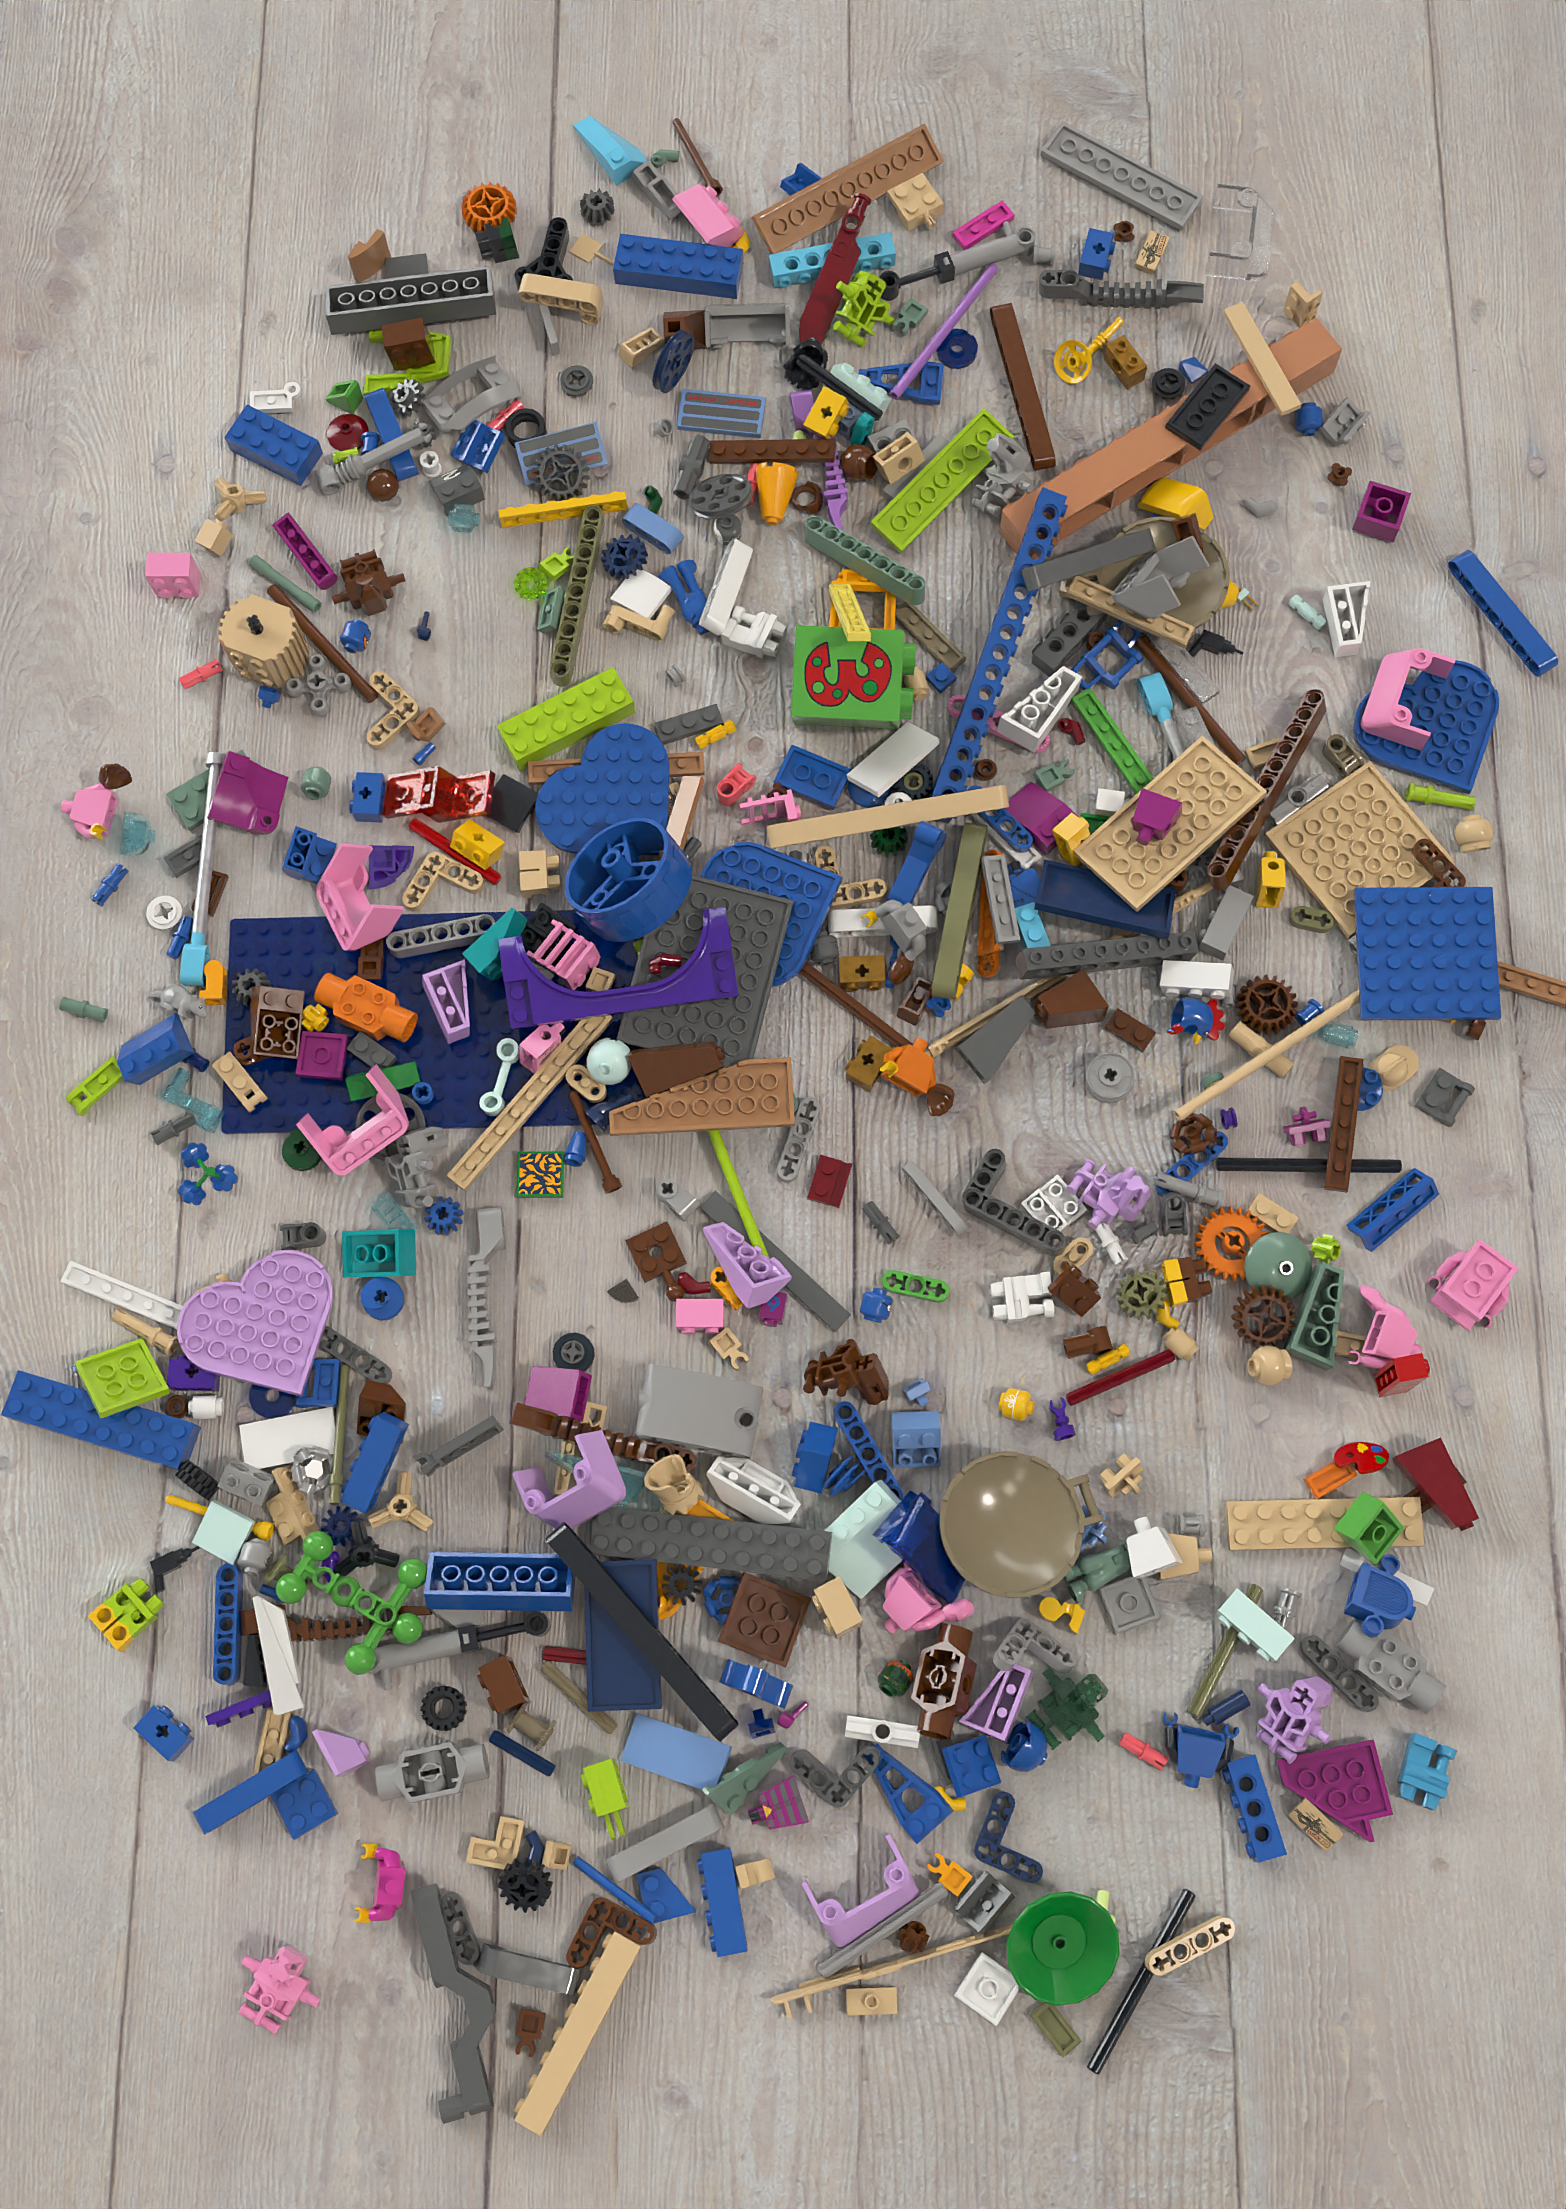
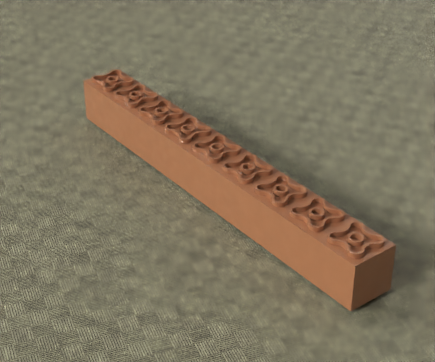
M1317 318L1311 322L1303 323L1295 331L1285 334L1280 341L1272 342L1268 345L1296 396L1334 373L1342 351L1340 345ZM1249 359L1242 364H1236L1229 372L1251 386L1250 390L1201 451L1165 428L1166 423L1189 396L1186 395L1172 407L1167 406L1158 415L1149 417L1141 426L1133 427L1122 437L1115 438L1105 448L1097 449L1086 459L1079 460L1071 469L1063 470L1053 479L1043 482L1035 491L1027 492L1019 500L1007 504L1003 508L999 531L1017 554L1038 494L1044 487L1067 496L1065 504L1068 505L1066 513L1058 521V524L1061 525L1057 537L1052 538L1050 543L1055 548L1066 537L1276 409ZM1043 513L1046 519H1052L1049 513ZM1036 532L1039 539H1045L1043 533ZM1029 552V556L1032 559L1038 558L1036 553Z

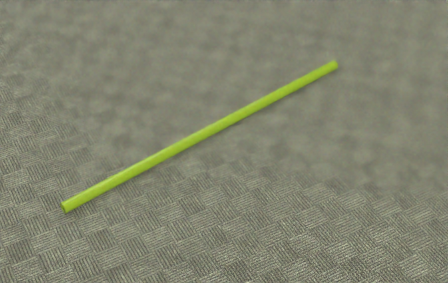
M643 940L633 943L638 956ZM719 1130L707 1131L752 1247L757 1245L762 1249L761 1253L769 1258Z

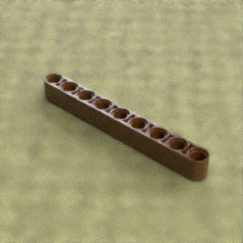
M1012 303L990 307L991 322L1032 468L1034 471L1055 467L1054 449Z

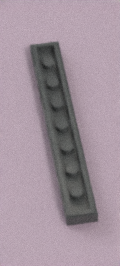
M715 1190L703 1202L700 1209L716 1224L724 1222L743 1235L744 1241L752 1246L739 1211ZM759 1231L769 1258L774 1257L792 1276L785 1287L830 1329L836 1332L851 1314Z

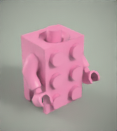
M1479 1239L1467 1252L1460 1251L1448 1257L1438 1268L1437 1274L1428 1278L1427 1284L1433 1278L1439 1281V1284L1434 1288V1290H1439L1430 1300V1303L1467 1331L1472 1328L1475 1322L1479 1323L1483 1317L1490 1319L1489 1323L1485 1326V1328H1488L1492 1325V1317L1497 1316L1507 1304L1510 1292L1508 1282L1519 1268ZM1443 1278H1447V1279L1445 1280V1282H1444V1283L1442 1284V1286H1441V1283H1442L1441 1280H1442Z

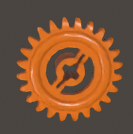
M1232 1206L1228 1207L1227 1213H1225L1223 1207H1220L1219 1215L1211 1211V1219L1205 1216L1203 1217L1205 1225L1198 1224L1197 1227L1202 1233L1196 1232L1194 1234L1200 1240L1193 1244L1195 1247L1200 1248L1195 1255L1203 1256L1202 1259L1208 1264L1206 1267L1207 1271L1214 1269V1277L1221 1273L1224 1281L1228 1275H1230L1233 1282L1236 1281L1237 1275H1239L1241 1280L1246 1279L1244 1262L1247 1251L1243 1248L1244 1236L1238 1231L1233 1230L1226 1233L1223 1229L1235 1228L1243 1232L1248 1239L1249 1250L1250 1246L1259 1237L1269 1233L1261 1232L1265 1223L1256 1224L1259 1216L1250 1219V1210L1242 1215V1207H1239L1236 1213L1233 1212ZM1216 1236L1221 1240V1249L1227 1255H1237L1241 1259L1228 1260L1222 1257L1216 1250ZM1233 1239L1237 1241L1233 1246L1229 1245V1242Z

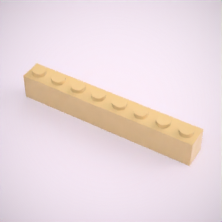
M617 1931L613 1935L608 1933L602 1944L605 1950L601 1958L596 1956L589 1969L593 1972L589 1981L584 1979L577 1991L580 1997L576 2005L571 2003L564 2016L568 2019L564 2028L558 2027L552 2038L555 2045L551 2052L546 2050L539 2063L543 2066L539 2075L533 2074L526 2087L530 2092L526 2099L521 2097L514 2110L517 2113L515 2122L539 2136L544 2133L643 1945L634 1942Z

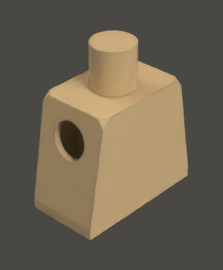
M1167 1533L1183 1563L1158 1572V1581L1198 1573L1199 1563L1212 1562L1211 1548H1198L1196 1537Z

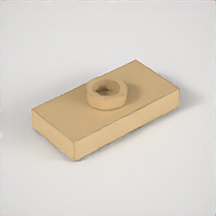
M896 1987L846 1988L847 2016L898 2014Z

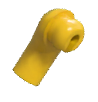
M746 231L738 239L736 245L733 246V248L743 249V254L746 253L751 245Z
M1162 1301L1165 1309H1157L1159 1315L1156 1316V1320L1167 1328L1171 1329L1173 1327L1176 1330L1180 1321L1170 1316V1301Z
M935 1787L954 1811L966 1810L965 1798L951 1799L945 1793L944 1787Z

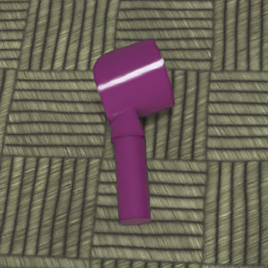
M804 1701L792 1712L791 1716L783 1712L777 1723L783 1728H790L794 1720L809 1704Z

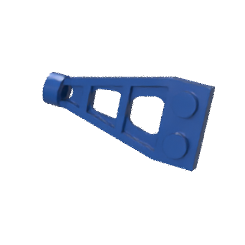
M927 362L918 373L921 376L920 388L914 390L907 387L900 397L918 403L940 405L944 363ZM912 363L859 369L858 374L866 377L871 376L870 383L872 385L881 387L887 393H890L895 385L883 383L881 377L884 374H897L899 381Z
M877 1743L874 1747L879 1750L882 1759L874 1772L901 1826L914 1842L918 1844L954 1810L935 1788L888 1752L884 1751ZM873 1754L865 1755L868 1763L870 1761L873 1762ZM890 1769H896L905 1778V1783L899 1789H894L887 1779L886 1775ZM907 1788L915 1789L924 1797V1803L915 1812L908 1811L902 1800V1793Z

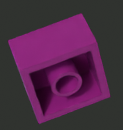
M1369 481L1352 530L1394 543L1411 493Z

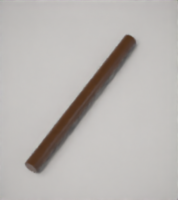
M276 584L271 585L267 589V594L275 603L291 608L301 631L340 673H345L350 677L353 687L368 703L373 702L378 697V693Z
M1144 635L1139 637L1134 643L1155 670L1160 672L1165 682L1228 758L1237 766L1246 759L1244 754Z

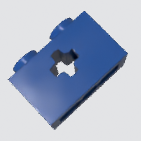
M1089 228L1078 275L1099 280L1103 279L1104 272H1109L1111 260L1108 257L1113 255L1116 243L1112 242L1114 233Z
M356 773V780L352 781L354 800L350 801L349 810L357 822L382 823L387 784L383 773Z
M153 1705L133 1729L167 1761H175L194 1740L190 1735L192 1730L183 1722L177 1723L172 1718L174 1713L165 1705L162 1707ZM163 1727H169L167 1729L168 1736H162L164 1734Z

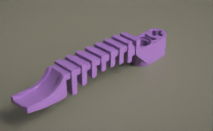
M806 390L790 393L796 431L802 430L814 439H823L808 431L803 425L814 405L812 391ZM835 450V461L822 463L823 467H826L825 477H828L825 481L827 489L823 491L825 496L824 505H828L827 511L830 523L843 530L840 518L847 509V488H845L843 472L840 469L838 452Z

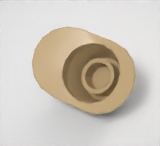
M1394 1045L1376 1057L1370 1064L1369 1069L1375 1070L1378 1073L1384 1091L1394 1090L1417 1072L1419 1059L1415 1051L1410 1047Z

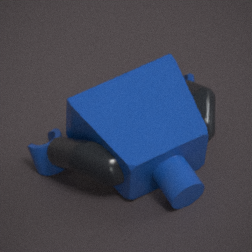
M1165 1712L1162 1721L1167 1726L1164 1729L1165 1748L1170 1761L1176 1764L1178 1772L1185 1773L1184 1785L1198 1788L1200 1777L1212 1778L1215 1772H1219L1231 1760L1234 1747L1233 1738L1239 1734V1728L1237 1726L1234 1728L1233 1735L1229 1734L1227 1730L1229 1723L1223 1726L1222 1733L1178 1724L1176 1729L1174 1725L1177 1723L1178 1715L1174 1712L1175 1720L1168 1722Z

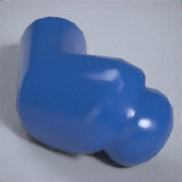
M293 1716L289 1720L292 1738L284 1746L289 1753L298 1750L308 1736L306 1722L299 1716Z

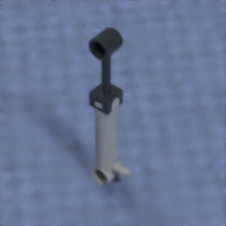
M1005 221L1003 227L1006 237L950 255L948 251L934 255V267L901 278L894 271H885L879 276L886 284L881 298L886 301L894 300L897 298L901 286L937 275L940 284L953 281L955 275L1016 255L1029 256L1034 251L1035 231L1030 227L1023 226L1014 233L1012 226L1008 221Z
M533 1611L526 1616L524 1622L481 1632H479L478 1626L474 1624L452 1631L420 1637L411 1644L397 1642L379 1646L374 1650L377 1659L376 1664L368 1673L375 1674L380 1672L384 1690L392 1689L390 1669L461 1653L466 1654L482 1650V1641L526 1632L535 1637H542L549 1632L551 1622L544 1613ZM535 1618L543 1619L544 1625L541 1630L534 1631L532 1629V1621Z

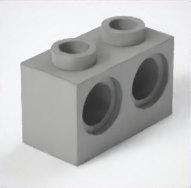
M905 419L867 436V447L871 451L878 453L881 448H885L906 432L915 440L917 439Z
M233 1458L226 1465L217 1487L262 1506L269 1498L276 1480L273 1475Z

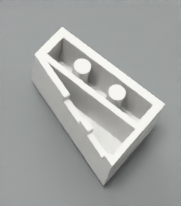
M1370 581L1328 586L1325 591L1323 604L1335 657L1356 655L1360 648Z

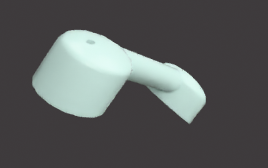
M505 1038L498 1043L497 1054L502 1060V1065L494 1092H487L480 1099V1107L490 1116L499 1115L505 1109L502 1093L510 1066L520 1057L519 1045L511 1038Z

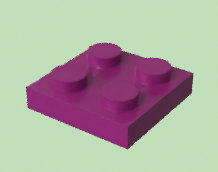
M302 1031L296 1068L297 1077L342 1080L349 1039L348 1035Z

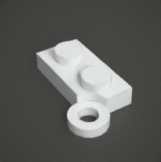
M289 382L284 386L283 390L250 391V406L266 414L294 412L293 399L300 395V386L296 382ZM290 388H295L296 391L293 392V393H290V392H289V389H290Z

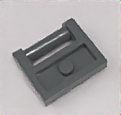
M1439 1067L1415 1107L1442 1124L1452 1127L1456 1121L1457 1113L1467 1097L1473 1094L1475 1087L1461 1081ZM1456 1088L1460 1093L1448 1112H1441L1440 1110L1453 1089Z

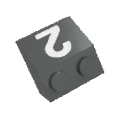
M468 464L429 480L446 516L485 500L482 486L473 469Z

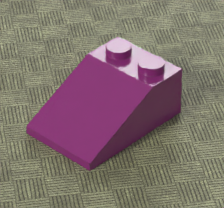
M1029 782L1009 800V807L1004 808L1030 832L1033 838L1032 844L1045 856L1057 846L1052 829L1069 814L1073 813L1076 815L1064 802L1033 782Z

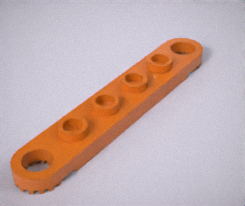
M991 849L988 850V853H985V856L1003 855V853ZM981 872L977 971L983 977L992 978L999 970L1000 944L996 945L984 874ZM990 962L991 967L989 966L990 969L986 970V966Z

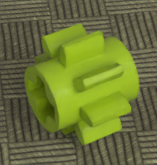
M1323 1234V1237H1317L1313 1241L1311 1251L1314 1258L1318 1259V1262L1329 1264L1330 1260L1335 1261L1340 1256L1341 1245L1338 1243V1240L1334 1239L1333 1235Z

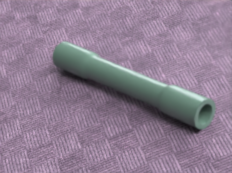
M257 555L250 559L249 566L263 576L268 577L298 599L314 613L320 610L322 602L273 569L266 561Z

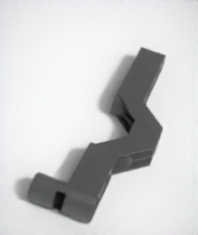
M437 1883L411 1891L435 1988L445 1986L464 1998L470 2022L462 2038L450 2042L451 2055L461 2094L438 2101L441 2120L443 2124L464 2118V2113L468 2111L472 2116L494 2109L493 2097L479 2043L497 2010L490 1985L459 1968L440 1890Z

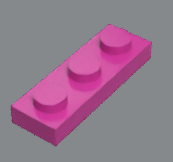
M1002 200L953 231L952 237L963 250L969 249L1002 228L1005 221L1009 223L1013 221L1015 214Z

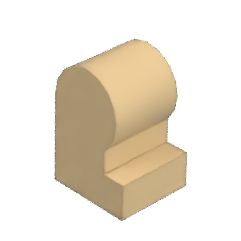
M771 1858L735 1866L741 1889L776 1878Z

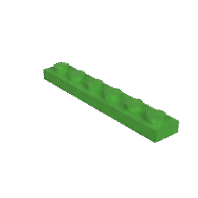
M1089 688L1071 699V703L1136 795L1154 778L1092 689Z

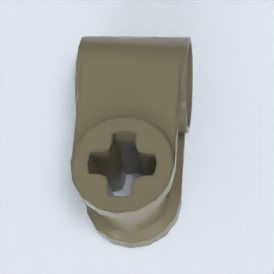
M1333 734L1328 738L1322 750L1323 755L1341 777L1346 778L1354 769L1364 765L1362 756L1354 750L1345 737L1340 734ZM1330 745H1336L1339 750L1332 749Z

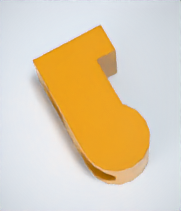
M211 960L204 966V973L207 976L206 990H200L199 998L204 997L206 1005H226L227 971L221 962Z

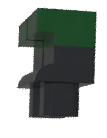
M508 217L500 219L502 225L491 227L489 224H484L486 231L475 233L483 260L494 257L496 264L519 258Z

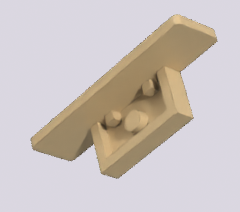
M291 1467L275 1468L272 1473L281 1492L265 1504L284 1545H289L300 1537L304 1541L308 1534L320 1531L315 1517L307 1504L305 1495L299 1490L297 1483L293 1482Z

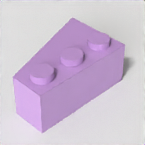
M465 960L422 975L423 988L448 1044L466 1038L470 1033Z
M1017 1664L1009 1671L1001 1670L984 1693L974 1702V1705L965 1716L960 1719L959 1723L1008 1743L1034 1675L1032 1670Z

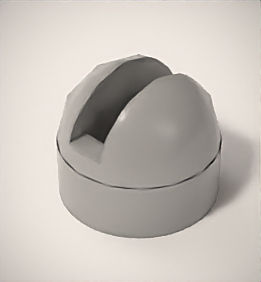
M664 418L657 421L655 431L659 436L672 434L673 424L670 419Z

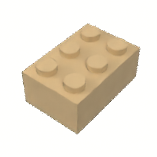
M840 1576L814 1589L812 1602L818 1614L823 1612L826 1618L823 1622L830 1636L835 1635L836 1639L862 1626L863 1620Z

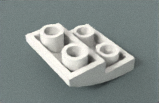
M636 570L637 575L629 574V579L625 578L610 600L617 606L650 619L672 591V588L654 575L644 570Z
M1058 1174L1021 1203L1032 1217L1060 1232L1088 1211L1083 1203L1081 1205L1077 1204L1079 1199L1076 1195H1072L1066 1190L1067 1184Z

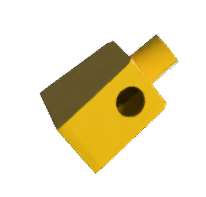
M1267 851L1264 853V857L1261 858L1256 875V907L1278 908L1285 890L1284 859L1277 858L1276 852Z

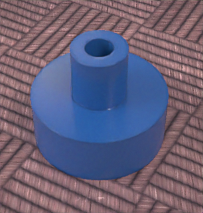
M268 686L259 687L258 697L263 700V707L271 708L272 702H279L281 696L279 690Z

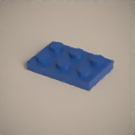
M791 745L773 783L780 782L784 788L791 789L792 793L834 810L848 782L847 774L852 769Z

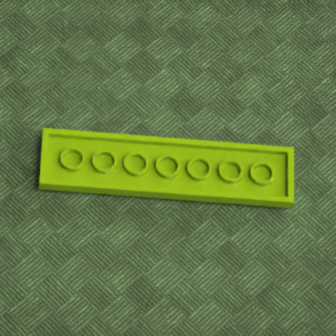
M983 408L869 525L901 554L993 461L988 455V441L993 439L997 433L1014 439V436Z

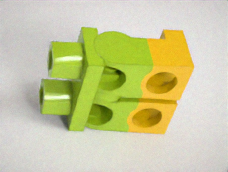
M139 1578L131 1585L125 1583L120 1590L115 1592L88 1615L114 1648L120 1652H124L140 1633L145 1631L152 1622L154 1623L159 1618L156 1614L165 1605L157 1595L152 1596L147 1602L144 1601L141 1596L150 1589V1586L142 1578Z

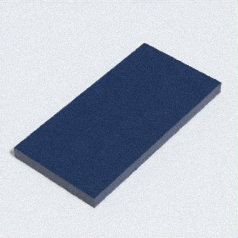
M1044 859L1034 910L1168 940L1176 889L1164 887L1136 912L1091 870Z
M657 1559L602 1561L603 1566L659 1629ZM584 1586L588 1712L662 1709L661 1674Z

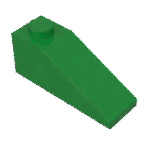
M416 1061L381 1068V1071L396 1090L421 1082ZM368 1072L350 1075L346 1078L351 1101L377 1095L378 1091L366 1077Z

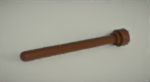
M675 118L673 125L703 177L705 187H712L717 192L716 197H718L723 191L720 182L711 177L680 119Z
M573 1090L569 1093V1097L604 1177L602 1179V1187L606 1194L622 1188L620 1179L616 1178L615 1174L612 1175L580 1097Z

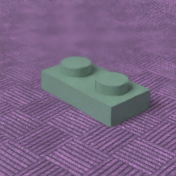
M561 587L545 591L537 630L542 633L555 630L559 625V617L564 604L563 598L565 590Z

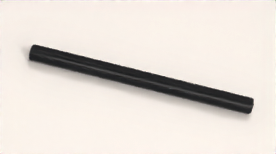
M1218 1158L1216 1161L1218 1171L1326 1172L1327 1159ZM1352 1159L1350 1173H1400L1402 1162L1401 1160Z
M1188 1889L1182 1890L1150 1951L1174 1938L1196 1897L1193 1892ZM1156 1957V1963L1153 1966L1158 1967L1162 1959ZM1145 1960L1087 2065V2068L1097 2075L1101 2073L1154 1975L1146 1968Z

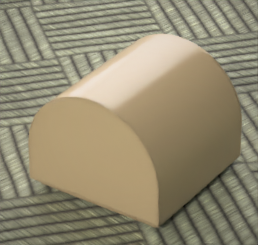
M547 1840L542 1864L548 1868L567 1870L572 1845Z

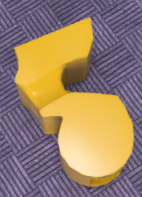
M1047 1597L1038 1605L1040 1616L1048 1622L1053 1623L1062 1615H1068L1070 1621L1067 1626L1070 1632L1074 1635L1078 1633L1086 1612L1079 1604L1064 1602L1060 1605L1055 1598Z

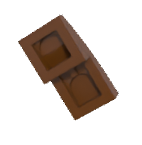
M384 938L361 948V957L358 960V977L364 980L382 979L385 952Z

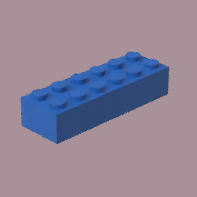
M620 233L613 266L615 284L737 299L744 264L743 249Z
M430 1552L424 1597L427 1609L572 1612L576 1576L557 1554Z

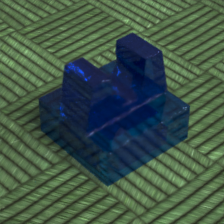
M762 1708L753 1710L755 1722L748 1724L752 1739L776 1733L772 1718L765 1719Z

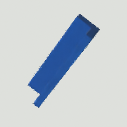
M1413 1168L1346 1225L1348 1230L1359 1236L1364 1247L1372 1252L1440 1195L1433 1178ZM1415 1177L1420 1179L1417 1184L1409 1185ZM1403 1193V1196L1399 1199H1392L1395 1194ZM1386 1207L1384 1212L1375 1214V1211L1379 1208ZM1363 1222H1369L1362 1230L1357 1227Z

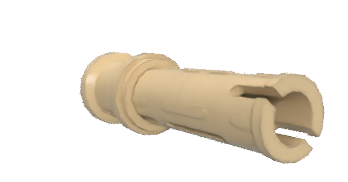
M121 1308L114 1312L112 1316L113 1322L143 1337L151 1347L156 1346L162 1349L167 1356L173 1355L178 1349L180 1343L177 1336L173 1337L165 1333L163 1328L153 1327Z

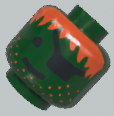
M903 1660L887 1662L878 1675L879 1689L891 1698L903 1696L914 1681V1676L910 1671L911 1666Z

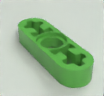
M896 1270L887 1271L882 1278L883 1288L889 1293L935 1303L944 1302L949 1294V1287L942 1280ZM895 1276L896 1281L903 1283V1278H907L905 1290H901V1284H895L894 1287H890L889 1282L886 1280ZM911 1281H919L922 1284V1290L917 1293L912 1292L909 1289ZM926 1283H930V1289H936L937 1286H941V1290L945 1294H940V1297H936L935 1292L928 1290V1295H924Z

